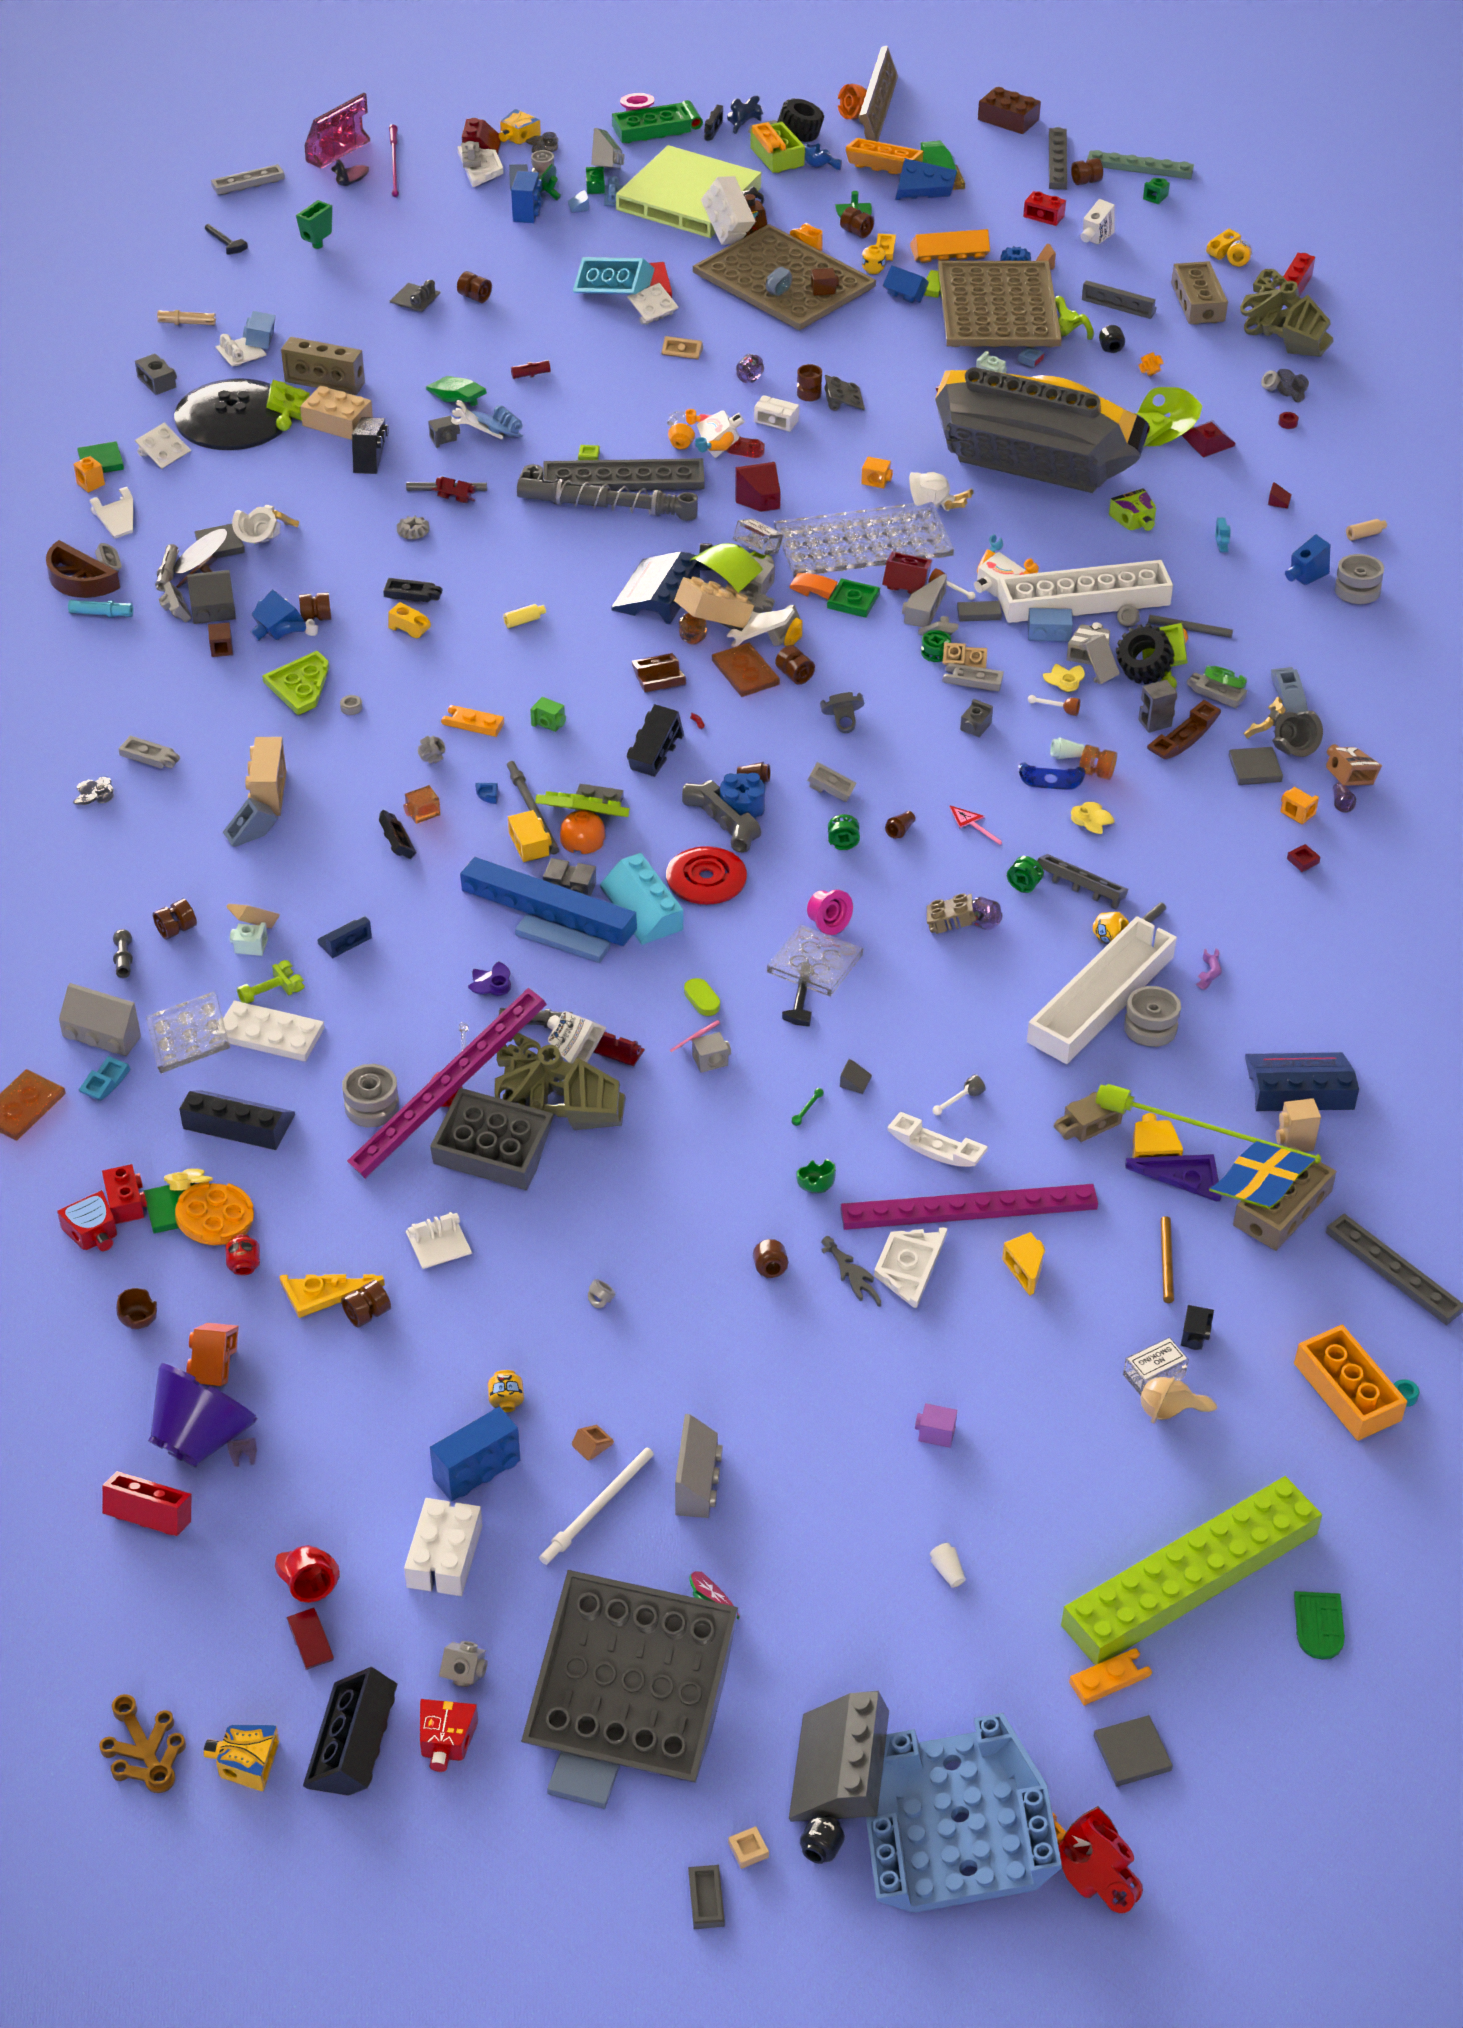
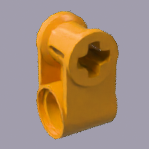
M805 223L802 224L801 228L790 231L791 236L822 251V230Z

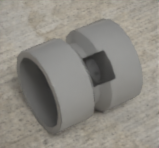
M547 150L534 152L531 156L532 172H539L540 178L551 164L554 165V154Z

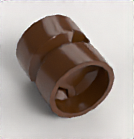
M1093 158L1088 159L1086 163L1083 160L1073 162L1071 166L1073 182L1076 185L1087 184L1088 181L1090 183L1101 181L1103 178L1101 160Z
M850 206L843 212L840 226L861 238H866L874 227V217Z
M466 271L458 279L457 292L465 297L484 303L490 297L492 283L486 278Z
M813 364L800 366L797 370L798 398L804 401L818 400L822 394V369Z
M329 592L317 593L315 597L311 594L299 595L300 614L304 622L308 619L314 620L315 618H318L320 621L331 620Z
M794 645L784 647L775 659L777 668L797 685L806 683L815 672L814 662Z
M184 898L170 904V909L163 907L152 914L155 926L164 939H169L179 934V930L186 931L197 926L195 913Z
M376 1280L361 1286L360 1292L353 1291L341 1298V1304L346 1316L357 1328L370 1322L372 1315L378 1317L391 1309V1303L386 1291Z

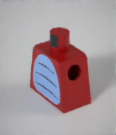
M102 1190L57 1210L62 1230L83 1250L97 1246L100 1251H107L113 1246L112 1238L116 1237L117 1230L113 1215Z

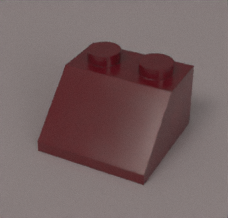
M466 119L462 133V143L468 141L479 142V148L496 150L498 155L501 145L499 133L484 119Z
M892 551L886 562L882 585L887 586L890 590L904 589L909 594H912L927 585L933 560Z

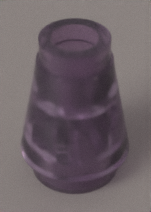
M1336 783L1333 786L1335 808L1344 813L1352 811L1356 805L1355 795L1346 786Z

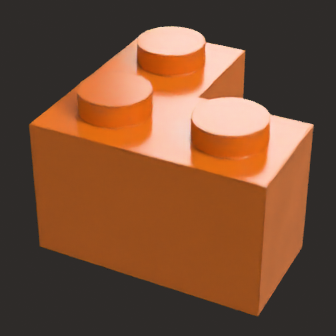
M205 1323L195 1328L194 1332H191L189 1336V1348L192 1349V1357L187 1362L186 1373L196 1377L195 1380L200 1384L222 1386L228 1383L230 1355L237 1352L239 1326Z

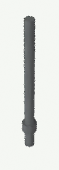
M509 761L507 768L511 774L510 778L513 784L518 787L529 811L534 810L537 818L542 819L544 831L550 834L552 841L549 850L551 854H557L559 848L525 783L526 778L523 772L518 770L514 761Z

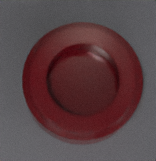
M1283 412L1279 415L1278 424L1282 428L1293 429L1297 427L1299 417L1292 412Z

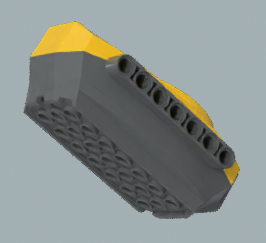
M972 367L968 370L945 371L935 398L948 450L958 456L959 462L1093 493L1107 479L1125 471L1140 459L1150 429L1149 423L1138 414H1134L1098 396L1079 383L1055 376L1026 377Z

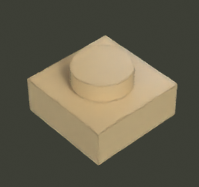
M756 1826L728 1837V1844L741 1869L769 1858V1850Z

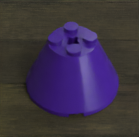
M161 1363L158 1368L151 1437L148 1441L161 1449H166L172 1457L196 1467L198 1463L248 1429L258 1419L249 1409L211 1385L208 1389L201 1385L199 1386L200 1383L195 1380L196 1377L176 1367Z

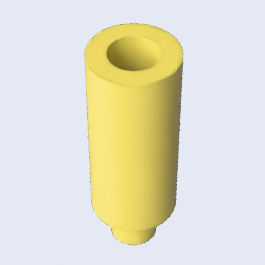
M536 604L503 614L504 623L507 628L540 619V615L545 614L546 609L544 605L537 607Z

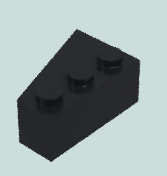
M361 417L352 433L353 473L377 474L384 442L389 434V426L385 425V418Z
M654 704L651 712H647L645 723L642 729L638 730L633 747H630L627 752V760L631 770L656 776L667 760V757H664L666 753L673 751L676 748L674 744L676 739H682L684 736L679 711Z

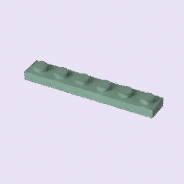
M1100 150L1089 151L1087 160L1099 158L1103 168L1191 179L1194 164L1185 161L1174 162L1169 159L1143 158L1136 155H1120L1116 152L1105 153Z

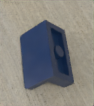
M366 916L353 920L320 937L317 940L318 944L332 958H335L372 938L370 920Z

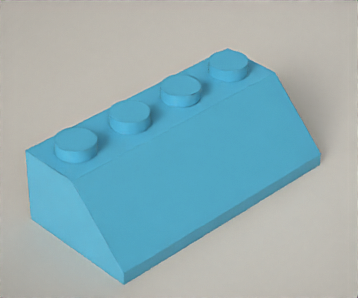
M582 257L573 292L637 294L650 286L655 268L644 258Z
M642 853L621 859L600 883V888L612 904L636 912L637 930L634 935L641 945L683 930V908Z

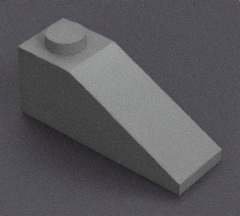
M942 574L912 593L908 602H904L902 614L905 615V624L919 627L931 624L946 593L947 575Z

